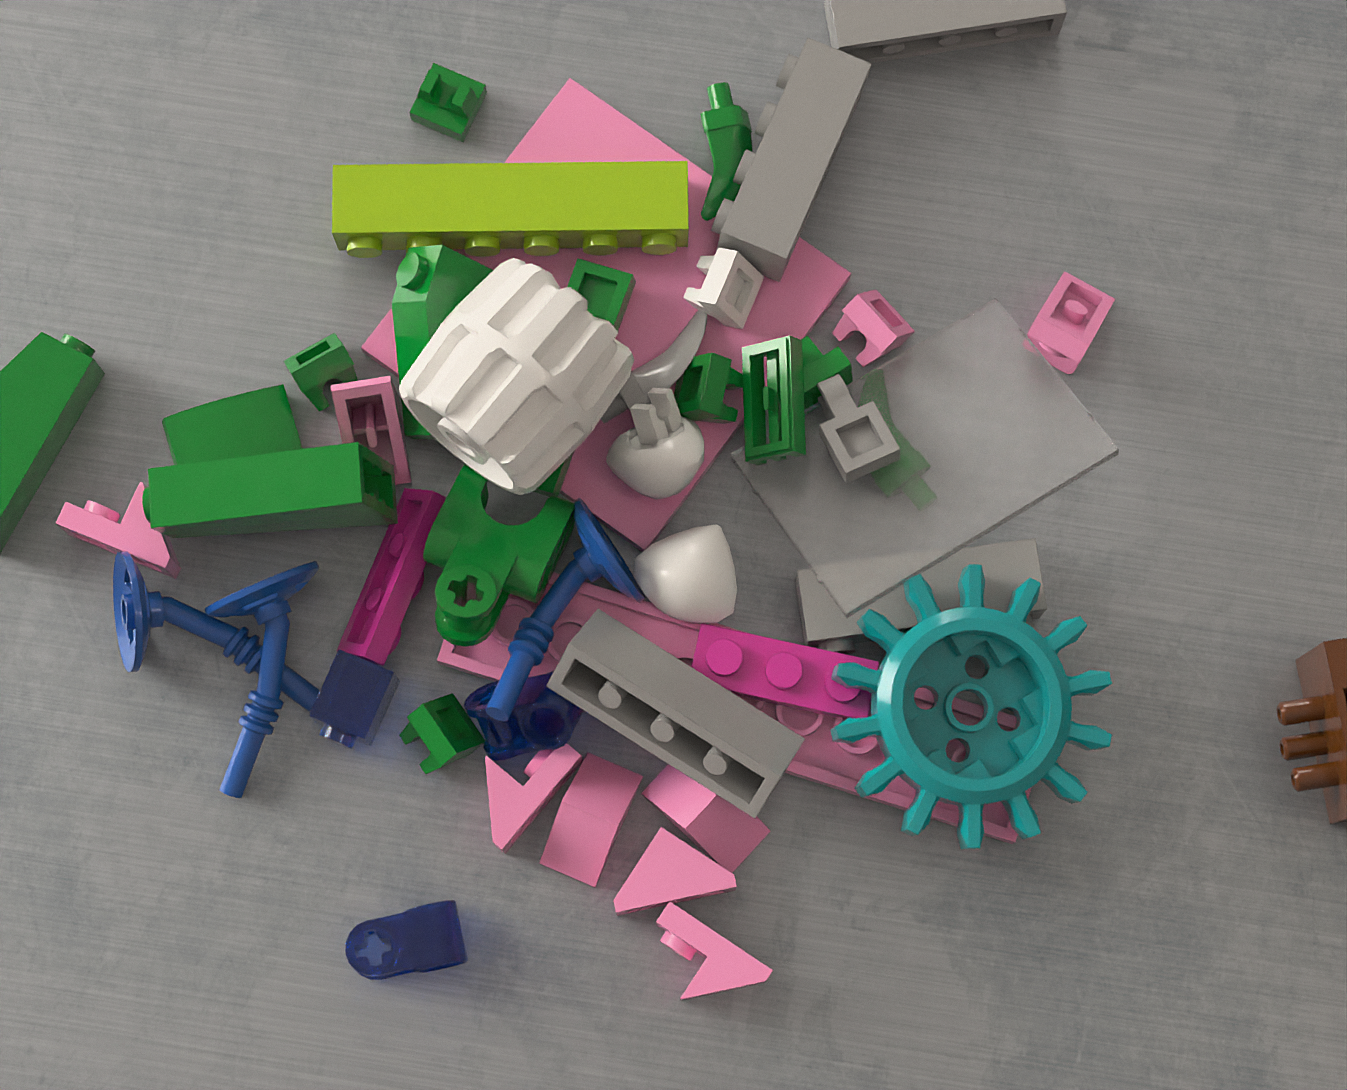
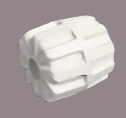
M512 258L499 264L446 317L402 379L399 393L405 405L418 422L453 455L488 481L504 490L523 495L536 490L590 435L630 377L634 357L627 346L615 339L618 331L609 321L596 318L587 311L588 300L570 287L560 289L552 273L543 268Z

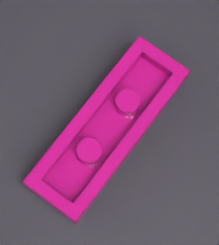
M404 488L397 505L398 524H390L336 650L337 652L354 660L384 666L388 655L395 650L400 641L401 623L408 606L422 588L424 582L423 570L427 563L423 560L425 544L432 525L447 497L433 490Z
M701 623L691 667L736 696L846 720L848 718L868 717L872 694L862 689L845 688L831 679L833 668L839 663L855 662L866 668L878 670L879 662Z

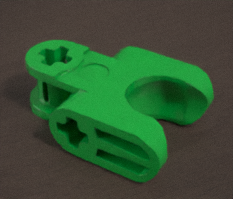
M466 464L461 468L432 525L423 553V560L425 562L444 568L435 588L437 603L435 623L437 631L446 641L463 647L478 645L490 636L510 594L533 603L539 602L568 544L575 523L573 502L559 496L549 497L539 514L526 523L506 525L493 520L485 512L489 498L488 480Z

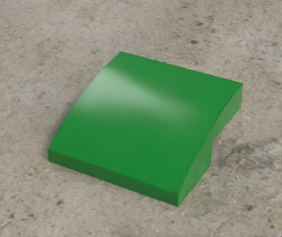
M284 384L212 401L167 416L162 420L174 465L303 449Z

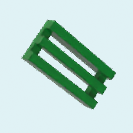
M789 335L742 347L745 462L759 466L767 464L768 459L781 461L787 459L786 455L794 457L806 455L802 340ZM765 356L767 358V387L764 384ZM765 410H768L769 444H766Z

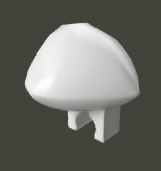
M652 388L647 393L651 404L635 403L630 408L635 427L621 434L613 442L606 457L607 465L618 478L641 495L656 500L679 494L690 484L704 461L705 451L704 439L699 426L693 420L680 415L672 389Z
M719 525L699 526L675 533L651 544L634 558V579L644 595L669 617L691 623H718L733 614L737 595L735 568L730 547Z

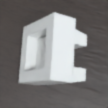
M718 247L715 256H700L697 267L706 275L702 288L687 287L683 298L694 308L715 317L724 326L743 329L764 276L738 251Z

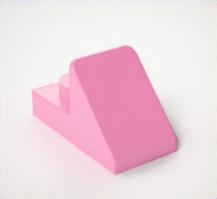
M1064 271L1029 329L1028 336L1023 343V349L1066 374L1074 373L1114 303L1115 298Z
M143 482L139 483L121 524L117 523L121 516L119 513L96 502L88 500L84 509L65 502L56 524L69 536L116 555L118 552L127 551L135 563L174 579L177 578L181 568L169 536L151 529V525L145 517L142 496L147 486Z
M564 740L554 750L545 745L533 757L523 771L530 778L524 786L518 783L489 757H485L492 842L504 854L509 851L582 764V755Z
M670 901L656 921V925L665 931L660 939L661 943L688 961H691L696 952L706 958L681 996V1001L762 984L767 981L773 971Z

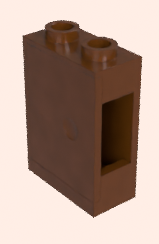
M1347 638L1324 641L1295 660L1303 698L1279 702L1277 705L1278 720L1283 726L1309 723L1311 733L1282 737L1279 743L1280 752L1286 761L1316 756L1317 764L1293 768L1290 774L1291 783L1297 792L1323 789L1330 824L1347 822Z

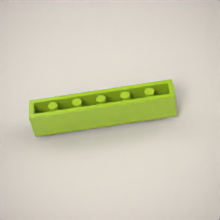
M688 161L333 165L332 235L339 251H347L348 255L357 258L378 257L382 255V250H406L407 253L408 248L444 245L450 249H465L466 254L477 257L495 256L500 253V249H524V252L529 255L550 256L557 254L559 248H583V252L586 254L603 256L616 253L618 248L641 247L644 253L665 255L674 253L677 247H688Z

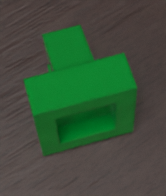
M433 63L423 80L417 98L409 112L411 120L464 142L487 94L486 85Z
M335 332L284 360L286 367L302 394L310 400L319 412L330 406L323 394V387L328 380L339 379L342 383L358 381L353 366L354 363Z
M808 336L801 339L805 418L821 409L818 397L822 396L817 387V383L839 374L848 391L854 388L851 363L839 346L823 355Z
M712 352L694 356L687 369L677 380L674 397L682 417L693 421L720 424L736 422L738 410L728 407L723 402L725 389L735 390L743 388V375L730 367L731 359Z
M453 693L420 705L407 716L410 722L399 734L405 745L422 739L429 749L430 755L419 764L425 774L434 772L472 754L486 742Z

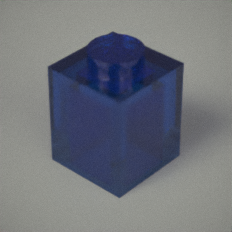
M338 649L309 714L316 724L322 726L319 736L351 750L356 740L372 746L400 680L393 671Z

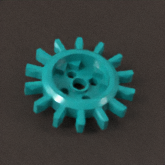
M969 564L962 569L958 582L960 607L943 612L938 608L931 586L923 576L918 574L909 578L903 583L905 598L913 609L918 624L904 634L896 629L884 615L868 609L856 623L866 637L878 643L886 651L887 654L882 660L879 669H869L855 662L839 663L833 668L831 676L832 680L845 688L862 689L872 694L870 717L848 718L830 729L833 742L852 744L863 738L875 737L885 757V760L879 766L865 772L854 789L860 797L863 798L882 792L893 779L900 776L916 790L911 805L904 812L901 831L911 837L919 835L930 823L933 809L938 801L957 805L959 821L956 833L960 849L967 850L979 849L981 847L985 833L983 807L987 804L1001 802L1004 805L1011 827L1021 839L1031 838L1041 833L1038 816L1029 804L1025 791L1037 782L1042 781L1058 798L1071 804L1081 802L1088 791L1077 777L1065 771L1057 763V759L1065 743L1075 745L1086 751L1100 750L1110 747L1112 734L1096 725H1083L1071 720V697L1092 696L1112 684L1110 672L1089 670L1080 675L1067 676L1057 656L1059 651L1065 646L1076 642L1088 625L1081 616L1058 623L1043 638L1035 629L1026 624L1029 612L1038 601L1041 586L1040 582L1031 577L1022 582L1012 592L1005 613L985 608L983 594L986 581L981 564ZM969 657H976L983 662L985 672L981 679H974L967 674L965 664ZM918 688H927L932 692L934 704L930 709L924 710L916 705L914 694ZM961 691H969L976 694L983 703V716L976 725H964L953 715L952 702L954 697ZM1001 709H1008L1014 713L1016 726L1012 731H1005L999 727L997 715ZM950 740H958L964 745L966 754L961 762H953L948 758L946 746Z

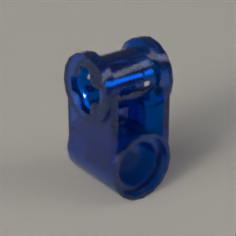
M554 671L527 678L507 721H498L490 717L486 712V707L499 681L488 683L476 689L465 699V710L469 717L477 719L486 739L483 749L491 760L501 761L520 754L558 749L565 746L571 739L584 710L546 687Z
M454 900L430 903L405 910L399 914L364 921L352 929L345 942V954L349 964L362 977L370 980H383L410 973L432 972L468 962L457 904ZM372 935H377L382 944H391V950L382 953V964L378 966H373L367 957H359V951L368 947V937Z

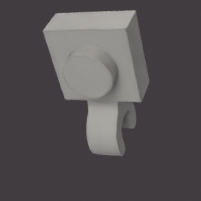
M839 374L817 383V387L822 396L818 397V403L828 421L819 424L820 437L845 483L900 460V448L874 401L857 408Z

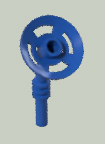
M581 498L575 500L573 504L574 518L582 547L573 552L575 559L566 565L532 615L528 618H523L519 623L518 630L513 636V641L510 642L508 647L511 657L486 707L487 714L498 721H507L533 666H538L543 661L544 654L549 648V643L554 637L552 627L585 580L589 579L593 583L603 577L617 590L637 602H641L646 598L615 545Z
M129 552L117 553L113 570L114 616L119 650L127 672H137L140 669L146 655L151 628L163 627V623L166 621L224 648L222 655L226 658L234 655L233 663L237 666L243 663L246 664L244 669L246 673L251 674L255 671L259 674L263 644L259 645V636L255 634L249 637V629L243 626L238 629L215 617L207 616L206 613L170 596L162 597L160 591L148 592L143 576ZM284 664L281 691L310 712L323 695V692Z
M317 561L294 567L259 581L214 602L204 609L207 616L226 618L230 616L254 615L258 626L265 624L257 690H250L248 698L252 700V703H245L243 708L248 715L240 716L238 723L243 728L219 789L226 795L242 798L264 737L273 733L274 727L270 722H277L279 714L275 712V709H282L284 704L279 697L290 628L287 614L292 612L287 600L300 591L319 570Z

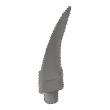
M698 310L665 352L631 371L630 377L602 416L601 420L603 423L608 422L628 409L630 410L635 403L651 404L647 393L652 388L669 389L679 379L691 363L702 342L707 324L706 313Z

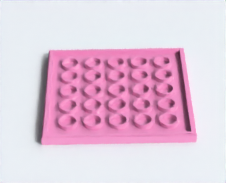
M569 78L504 163L688 161V247H677L674 253L665 255L647 254L642 252L641 247L618 248L616 253L603 256L586 254L583 252V248H559L557 254L550 256L529 255L524 252V249H500L499 254L489 257L471 256L465 253V249L452 250L492 270L499 264L512 258L522 260L526 264L532 263L552 273L560 289L567 288L578 258L633 274L636 284L616 336V340L627 346L634 357L632 371L665 352L698 311L683 297L687 287L702 288L706 275L697 267L700 256H715L720 234L711 231L715 218L705 221L701 216L712 176ZM799 237L781 281L778 282L764 276L743 329L724 326L715 317L707 314L705 333L695 356L712 352L732 360L730 367L742 374V347L789 335L800 340L808 336L850 280L851 272ZM391 308L361 348L364 354L399 378L393 312ZM765 356L764 384L767 387V358ZM676 382L669 388L672 389L673 394L675 391ZM743 388L735 390L725 389L724 404L738 410L736 422L720 424L694 421L699 426L704 439V461L690 484L679 494L657 500L641 495L618 478L607 465L606 457L613 442L621 434L635 427L629 409L606 423H603L601 419L599 420L590 435L574 451L559 493L572 502L581 498L599 522L643 552L656 541L743 424Z

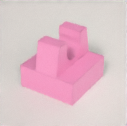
M875 289L857 294L842 309L844 315L832 334L840 342L847 340L855 331H860L866 338V347L855 359L865 367L871 365L893 349L899 348L915 330Z

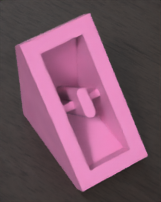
M391 376L331 385V394L342 444L359 442L394 465L395 485L410 483L411 474L399 396Z
M587 753L561 801L540 864L595 888L643 776L591 753Z
M669 764L641 793L711 860L731 873L739 867L770 833V830L757 816L756 818L751 817Z
M661 827L613 901L616 914L619 916L666 906L669 901L676 904L736 890L737 885L733 873Z

